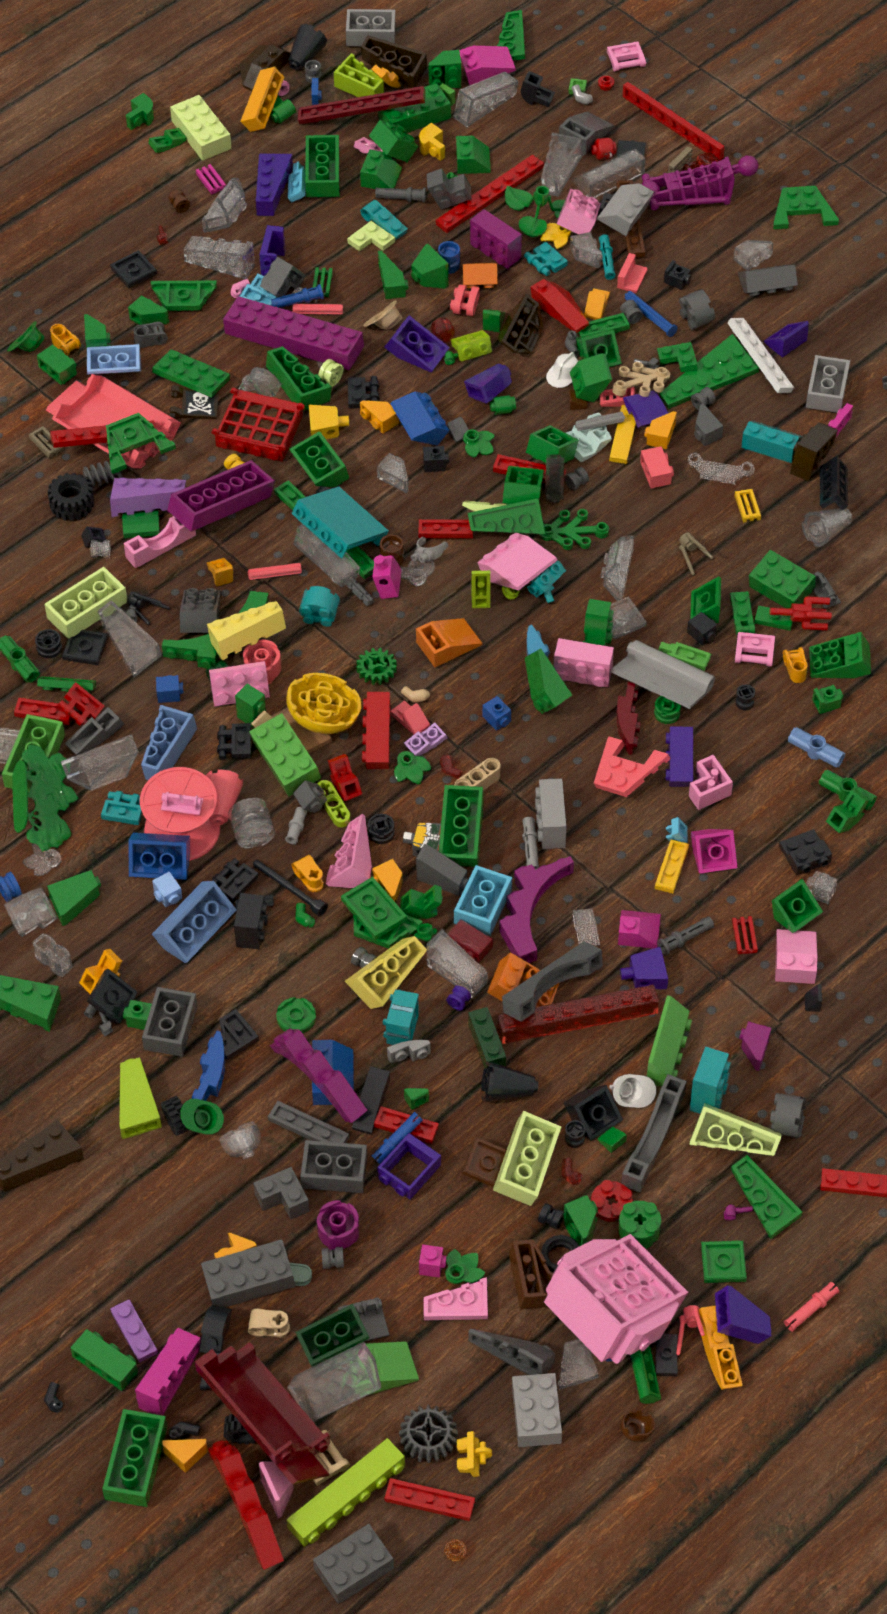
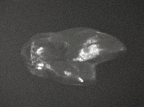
M411 560L408 567H400L402 569L401 577L409 580L414 586L423 585L427 581V577L434 572V562L430 560L423 564L418 560Z
M32 844L34 854L24 859L23 864L29 869H34V875L41 876L47 874L51 868L57 867L61 863L62 858L61 854L50 848L42 852L37 844Z

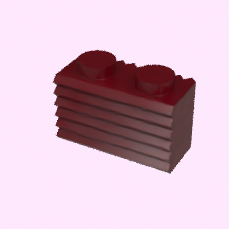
M460 919L457 925L448 933L447 944L453 951L461 952L469 961L479 964L493 948V939Z

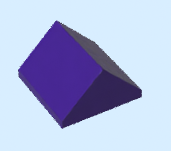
M808 321L788 324L764 340V343L778 355L784 357L807 341L809 323Z

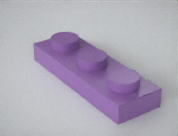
M130 1300L110 1308L138 1363L158 1354L153 1341Z

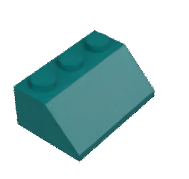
M749 421L743 432L741 448L792 463L795 455L793 451L797 441H801L803 436L760 422Z

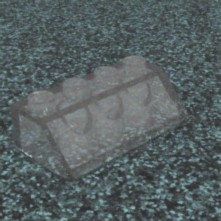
M637 149L625 151L571 178V180L587 197L595 198L616 188V181L632 180L644 174L645 157Z
M362 1342L295 1375L287 1388L297 1404L312 1421H315L381 1389V1382L376 1360L365 1342Z

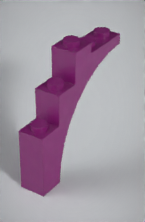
M571 856L558 859L556 862L543 865L536 870L531 864L522 866L514 871V882L519 891H513L507 895V908L512 916H505L502 920H499V932L510 952L528 963L537 960V948L530 929L533 910L549 887L573 873L574 861Z
M288 1029L274 1038V1043L270 1045L272 1050L290 1060L303 1071L328 1098L345 1122L352 1123L367 1111L340 1071L333 1070L321 1051L314 1050L300 1030Z

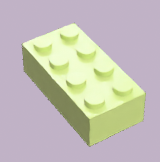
M200 95L170 106L172 122L187 137L186 140L202 161L232 149L230 133Z
M102 567L45 603L47 618L69 639L127 603L126 588L105 567Z
M523 1111L516 1122L493 1191L531 1206L538 1197L561 1126Z

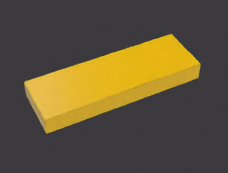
M670 840L655 884L656 890L674 894L689 844Z

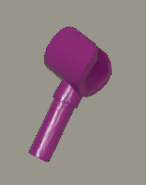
M728 1205L724 1211V1219L734 1220L736 1219V1214L752 1212L753 1208L752 1206L736 1208L734 1205Z

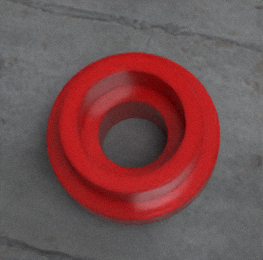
M610 76L600 77L598 80L600 89L604 91L611 90L614 86V79Z

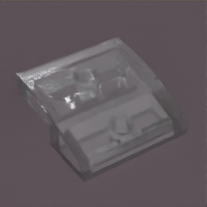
M42 888L29 891L4 904L21 937L36 927L43 929L58 919Z

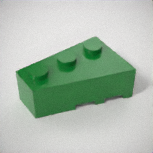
M589 599L585 615L584 643L602 646L611 644L613 637V622L611 621L614 616V610H611V602Z

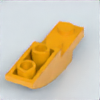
M716 1306L700 1308L698 1311L705 1333L701 1337L717 1383L721 1390L742 1387L734 1346L729 1343L728 1335L718 1333Z

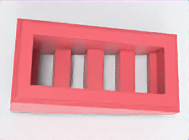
M635 386L628 388L623 397L615 395L612 392L613 389L604 390L600 395L601 407H621L625 405L624 397L637 394Z

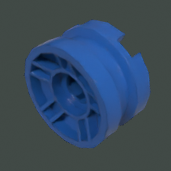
M12 872L6 873L4 877L0 876V892L7 903L12 901L14 897L19 898L22 896L19 884Z

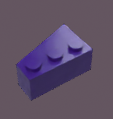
M670 727L669 733H666V744H668V751L666 753L669 754L671 759L668 761L669 769H666L665 779L669 781V787H690V783L693 782V727Z

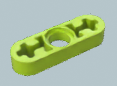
M328 780L319 781L317 784L321 788L328 790V796L325 791L323 793L327 798L323 806L331 820L337 827L348 826L350 812L333 784ZM330 801H337L338 805L331 807L328 803ZM339 811H340V815H341L343 818L345 817V819L342 820L341 818H338V812H339Z

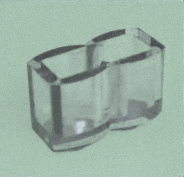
M42 933L33 941L37 960L49 966L54 974L63 977L73 968L69 951L65 947L56 944L51 936Z

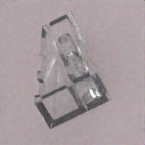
M443 929L427 943V966L453 985L462 986L467 989L471 994V998L488 983V972L486 969L479 965Z

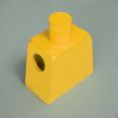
M309 405L311 436L320 431L325 439L336 438L339 436V427L349 426V416H338L336 406Z

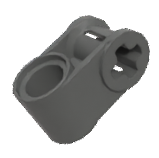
M162 322L137 325L134 327V344H139L140 348L166 343L168 337L164 333V324Z

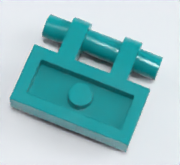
M547 242L533 249V254L529 252L524 254L527 262L530 265H534L537 271L545 276H549L551 271L556 273L568 266V260Z
M109 791L108 799L113 800H105L101 819L139 825L142 817L141 807L138 805L140 804V794L133 793V795L123 794L122 791Z

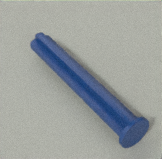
M632 291L625 293V299L634 300L638 306L637 308L665 331L668 337H672L677 332L678 327L675 324L672 325Z

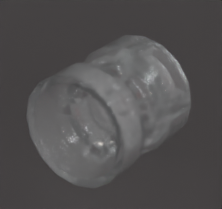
M91 540V558H97L98 556L110 558V540H104L103 542Z

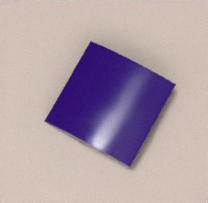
M654 390L650 391L648 397L635 394L623 398L628 414H633L638 428L649 426L652 420L668 414L662 400Z

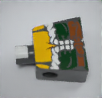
M419 823L416 833L404 832L403 843L412 844L415 857L418 856L424 844L439 852L441 823Z

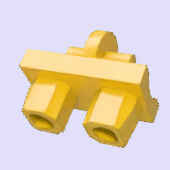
M474 1431L467 1432V1437L457 1439L458 1452L467 1453L466 1458L457 1459V1469L460 1473H471L473 1477H479L480 1464H486V1459L492 1456V1450L486 1447V1442L479 1443V1439L475 1437Z

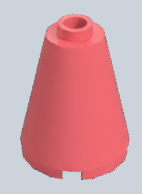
M218 770L217 773L213 774L210 771L206 776L211 780L216 789L217 803L209 820L215 825H223L231 815L243 787V779L240 780L237 773L229 770Z

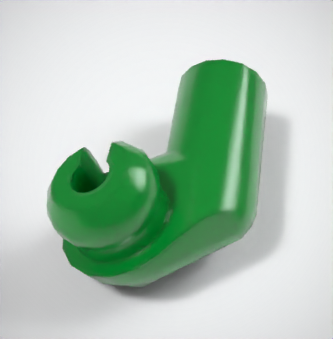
M297 903L296 922L304 927L312 928L315 925V919L305 913L306 905L304 903Z

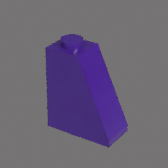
M498 363L467 379L464 383L469 397L484 403L490 402L512 383L511 372L507 366Z
M729 1285L715 1293L718 1333L756 1344L771 1337L770 1316Z

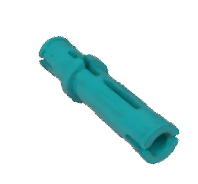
M601 235L599 237V253L602 256L605 277L607 280H612L616 276L612 259L613 249L610 246L609 236Z

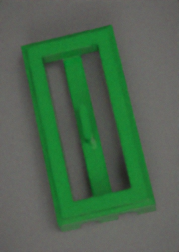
M316 267L313 287H317L318 278L321 275L320 285L323 292L325 275H328L326 293H323V296L329 297L333 268H329V270L322 268V270H319V267Z

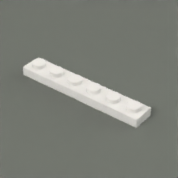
M730 318L728 325L761 369L766 379L774 387V390L777 393H791L794 388L746 320L744 318Z

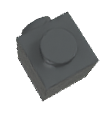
M306 780L293 793L302 809L313 813L320 810L327 801L323 794L324 790L317 783Z

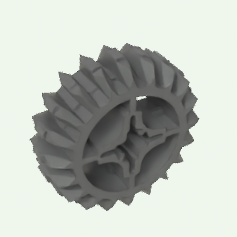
M428 1404L425 1410L419 1406L418 1412L411 1410V1416L405 1415V1422H402L400 1425L402 1430L399 1431V1437L402 1438L400 1440L401 1445L405 1446L404 1451L406 1453L411 1452L410 1457L412 1459L418 1456L419 1462L423 1458H426L428 1463L431 1462V1458L438 1462L440 1455L446 1458L447 1452L452 1453V1445L457 1443V1424L452 1422L453 1417L451 1415L446 1416L447 1411L445 1409L439 1412V1407L436 1406L432 1410ZM432 1422H436L441 1426H436ZM428 1427L430 1428L431 1433L430 1440H427L426 1433L428 1432ZM413 1439H416V1441L424 1443L425 1446L416 1443ZM441 1441L439 1444L432 1446L435 1442Z

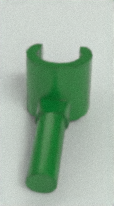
M446 352V358L444 359L446 365L454 364L458 353Z

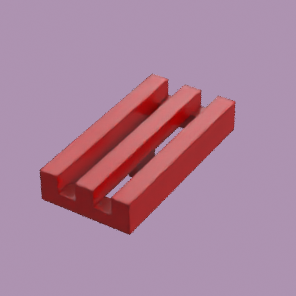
M748 916V919H744V917H740V919L732 918L737 954L757 953L758 948L752 916ZM745 924H748L752 948H749ZM738 925H741L745 949L741 948Z

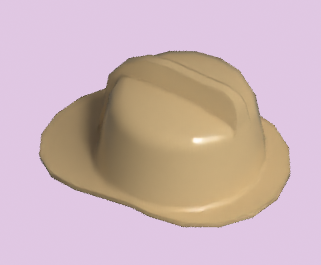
M395 300L390 303L383 311L373 316L363 326L366 327L374 323L381 329L393 328L402 319L401 314L395 307L397 301Z

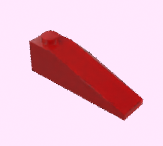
M542 279L530 287L531 296L540 304V309L570 330L577 333L589 326L588 320L570 292L560 285Z

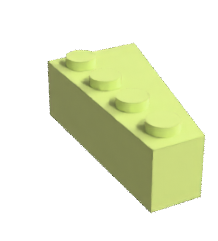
M704 1103L689 1145H701L774 1156L781 1139V1133Z

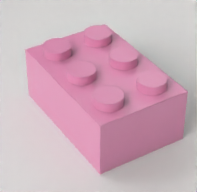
M558 638L554 655V668L563 681L609 687L612 674L611 669L613 668L614 647Z

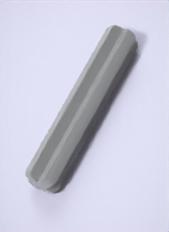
M616 412L576 421L575 428L577 431L620 423L624 421L625 416L623 412Z

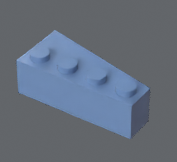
M160 705L159 715L155 720V728L151 733L150 743L146 748L141 764L146 780H149L160 771L173 768L197 730L193 714Z

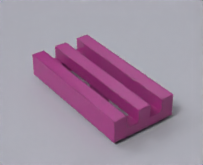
M211 164L208 165V168L204 166L202 170H196V175L211 195L226 189V184ZM203 174H205L208 177L211 184L208 182V180L205 178Z

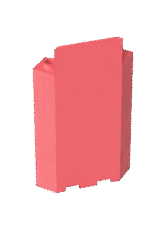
M91 374L87 380V386L79 381H75L49 404L46 411L54 415L52 420L67 429L104 426L140 413L148 421L154 420L158 431L165 434L166 438L170 441L174 439L181 422L99 374ZM108 442L93 444L109 454ZM151 442L123 453L121 456L129 467L142 469L146 465L145 461L150 456L154 457L160 451L156 444Z

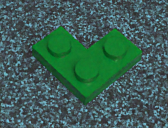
M691 342L657 348L660 365L678 362L680 372L698 369Z

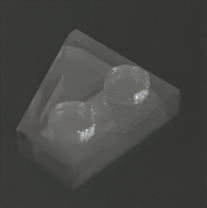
M580 1339L565 1343L560 1379L558 1381L559 1390L599 1378L591 1352Z

